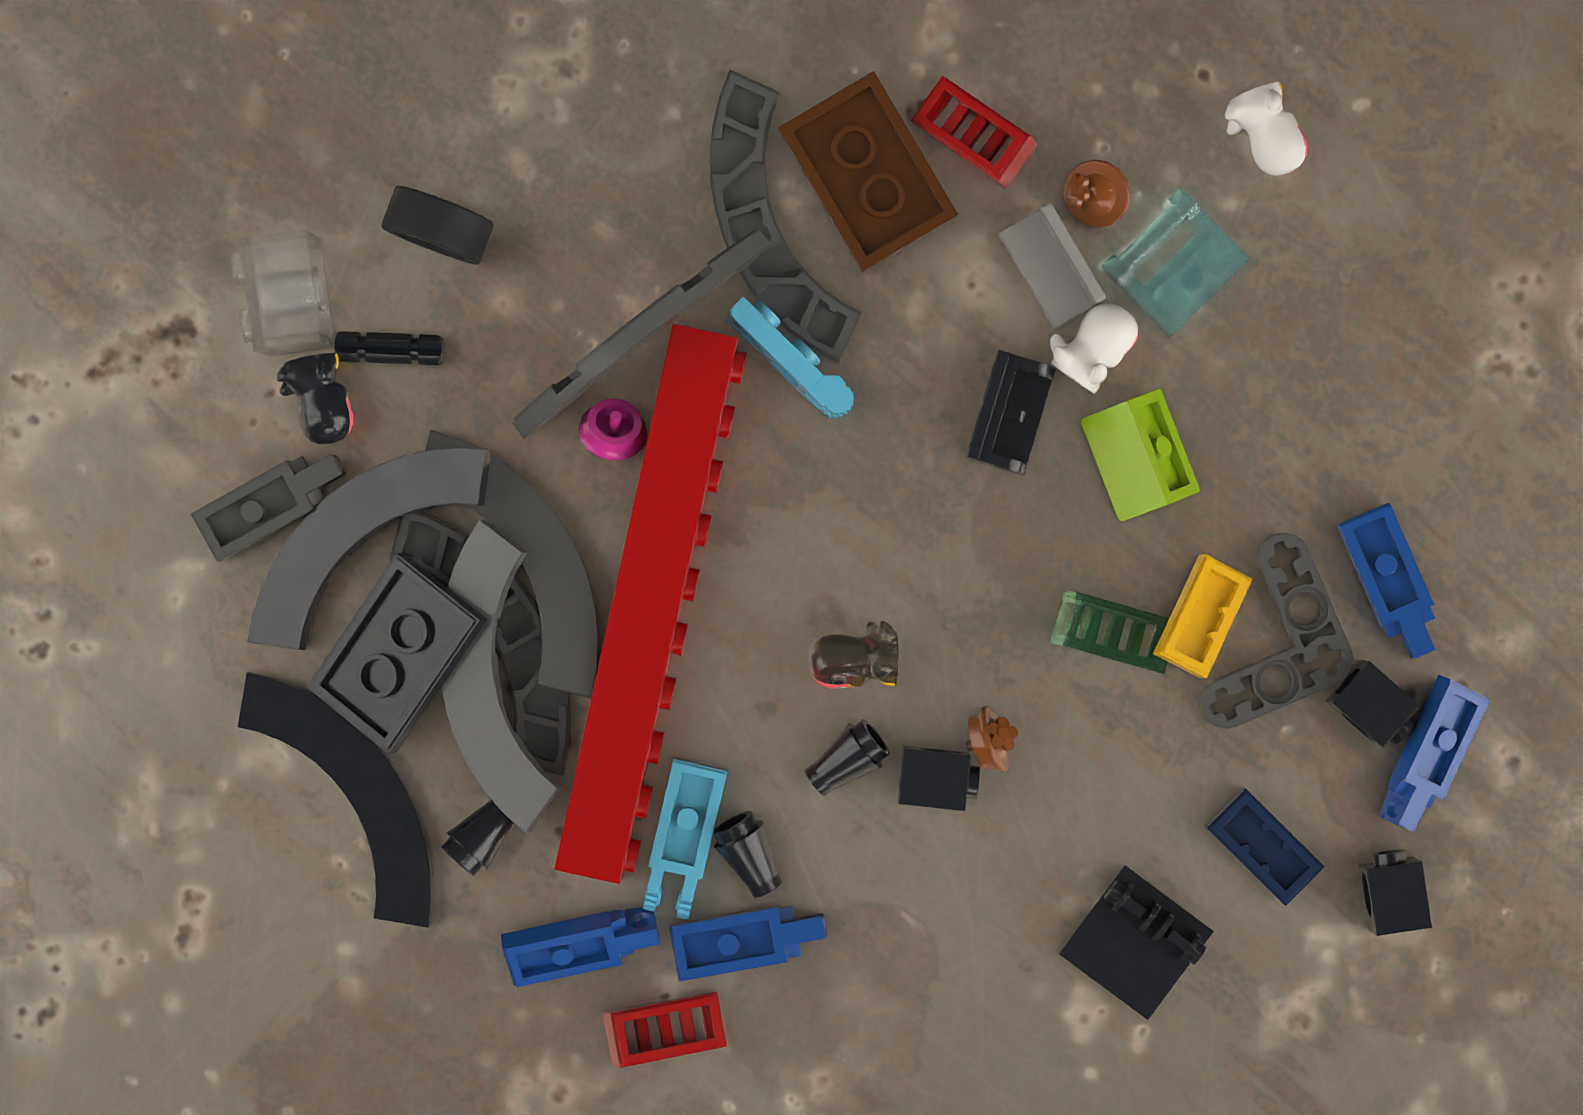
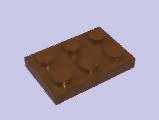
M874 71L778 127V131L862 273L958 217L956 209Z

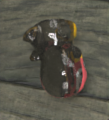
M880 621L879 625L868 622L865 627L866 636L861 638L843 634L823 636L811 647L809 655L810 673L818 684L830 689L861 687L868 679L879 680L883 685L896 686L899 662L897 631L887 622Z

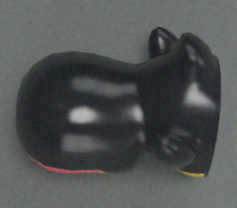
M337 353L316 354L287 361L279 369L276 380L282 382L280 388L282 396L292 394L297 396L300 427L304 435L316 444H331L343 440L351 432L354 424V413L348 398L347 389L344 385L336 382V370L339 367Z

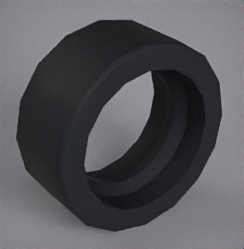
M396 186L381 227L399 238L456 260L478 265L482 259L494 224L486 217L450 201L416 189Z

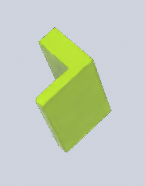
M1161 388L1081 420V425L1120 521L1134 518L1200 492Z

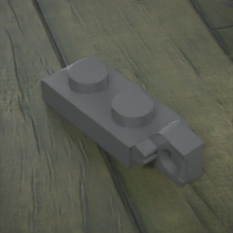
M332 454L311 466H308L303 456L293 461L286 460L191 513V516L217 563L222 562L310 513L326 498L321 488L346 475V472L337 456Z

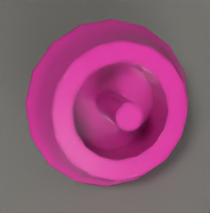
M617 398L605 399L590 407L582 415L578 427L580 440L586 449L597 457L610 461L625 460L636 455L644 447L647 437L646 424L636 407L627 401Z

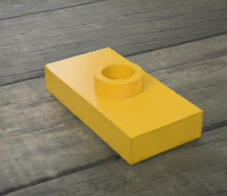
M1200 554L1153 654L1200 679L1207 678L1253 579L1207 554Z

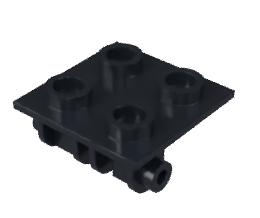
M1124 865L1059 954L1149 1020L1190 963L1195 965L1202 957L1207 948L1204 944L1214 931Z

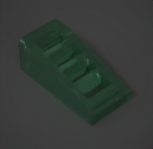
M1065 591L1054 625L1051 644L1165 674L1168 661L1154 655L1153 652L1169 618L1084 593ZM1085 608H1089L1081 638L1079 639L1077 636ZM1103 613L1111 614L1103 645L1097 644L1096 640ZM1130 619L1133 622L1125 651L1118 650L1125 620ZM1148 624L1155 626L1147 657L1139 656L1146 625Z

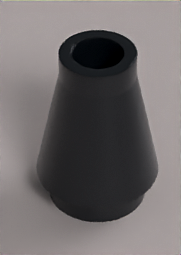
M862 719L856 725L848 723L818 759L805 769V773L815 789L821 795L826 796L832 790L882 768L881 761L890 755V752L876 729L868 721Z
M490 799L486 804L446 832L449 838L441 848L469 874L475 876L482 867L488 869L514 822Z
M751 811L737 814L714 829L713 834L717 840L714 848L745 883L754 898L764 896L782 884L783 881L777 872L764 822L762 820L756 821Z

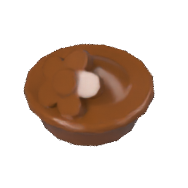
M1094 159L1082 162L1071 170L1065 181L1064 199L1067 209L1076 220L1085 226L1102 228L1113 225L1123 217L1129 207L1130 189L1127 179L1119 168L1107 161Z
M986 705L968 720L970 740L966 741V747L968 752L974 751L980 766L984 770H998L1003 773L1009 768L1008 751L1012 750L1015 746L1013 739L1018 736V730L1014 726H1009L1007 718H997L993 709Z

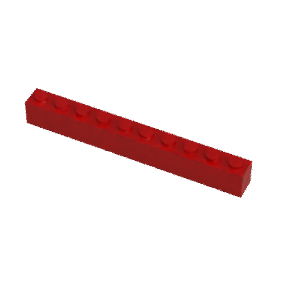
M672 324L554 870L616 884L621 883L624 871L635 873L641 840L632 839L636 817L647 818L653 786L643 784L648 763L658 765L665 732L655 730L659 709L670 710L677 680L675 677L667 676L671 654L682 656L688 630V623L679 622L683 600L694 601L700 575V569L691 568L695 546L705 548L712 515L702 513L707 491L717 493L724 461L714 459L719 437L729 439L736 407L726 405L730 383L741 385L747 358V352L738 350V337Z

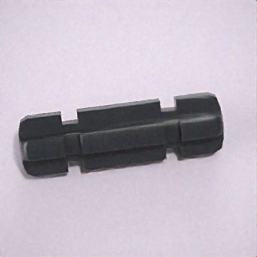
M340 331L335 337L334 353L338 354L339 361L360 362V358H365L368 363L412 364V360H418L420 365H439L444 357V341L441 336L432 334H419V338H413V335L404 333L367 332L366 336H361L359 332Z

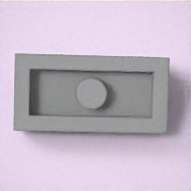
M1050 201L1040 206L1034 213L998 234L1054 330L1101 303L1106 298L1105 293Z

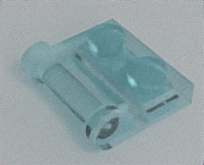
M1179 188L1168 199L1171 205L1118 257L1113 254L1101 265L1106 274L1169 337H1172L1251 259L1215 223L1198 202L1182 188ZM1187 221L1198 233L1144 285L1135 276L1134 272Z

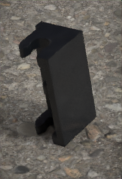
M999 350L994 360L965 458L1024 476L1056 369H1053L1050 365Z

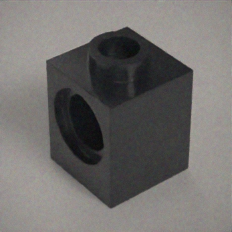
M1361 660L1325 700L1374 745L1382 748L1389 741L1394 746L1397 745L1410 733L1417 723V720L1412 715L1420 707L1419 704L1373 663L1366 660Z
M903 745L898 804L965 811L967 798L977 799L980 766L970 765L971 755L969 752Z
M1396 849L1373 853V863L1359 865L1367 924L1370 932L1376 936L1432 928L1424 869L1421 860L1415 857L1406 858L1405 849Z

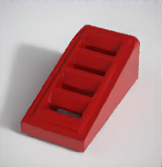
M943 75L910 120L917 127L1003 188H1007L1037 146L1031 135ZM953 97L960 103L942 128H940L934 122ZM970 111L974 112L977 116L961 139L958 140L953 137ZM990 124L996 129L980 152L977 153L972 148ZM1009 137L1013 141L996 165L992 164V159Z
M716 991L603 1012L611 1062L617 1068L727 1047ZM700 1007L706 1038L696 1040L691 1008ZM678 1011L683 1042L674 1044L669 1013ZM656 1016L661 1046L652 1047L647 1017ZM633 1020L638 1050L629 1052L624 1022Z

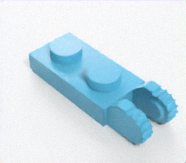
M743 296L729 310L726 321L818 411L822 410L823 415H827L828 419L830 417L834 418V420L838 417L841 419L843 415L848 414L847 411H851V407L854 406L853 401L855 400L853 397L854 392L850 390L851 387H846V382L839 375H823L816 368L821 362L817 355L799 339H796L791 344L776 329L781 322L763 302L756 300L751 304Z
M679 758L673 759L648 867L652 868L643 909L655 912L656 907L660 904L663 892L661 885L664 872L676 873L686 876L683 890L679 892L675 908L677 911L676 918L689 920L698 879L702 880L728 770Z

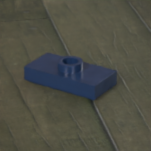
M1244 787L1205 826L1285 906L1325 867Z

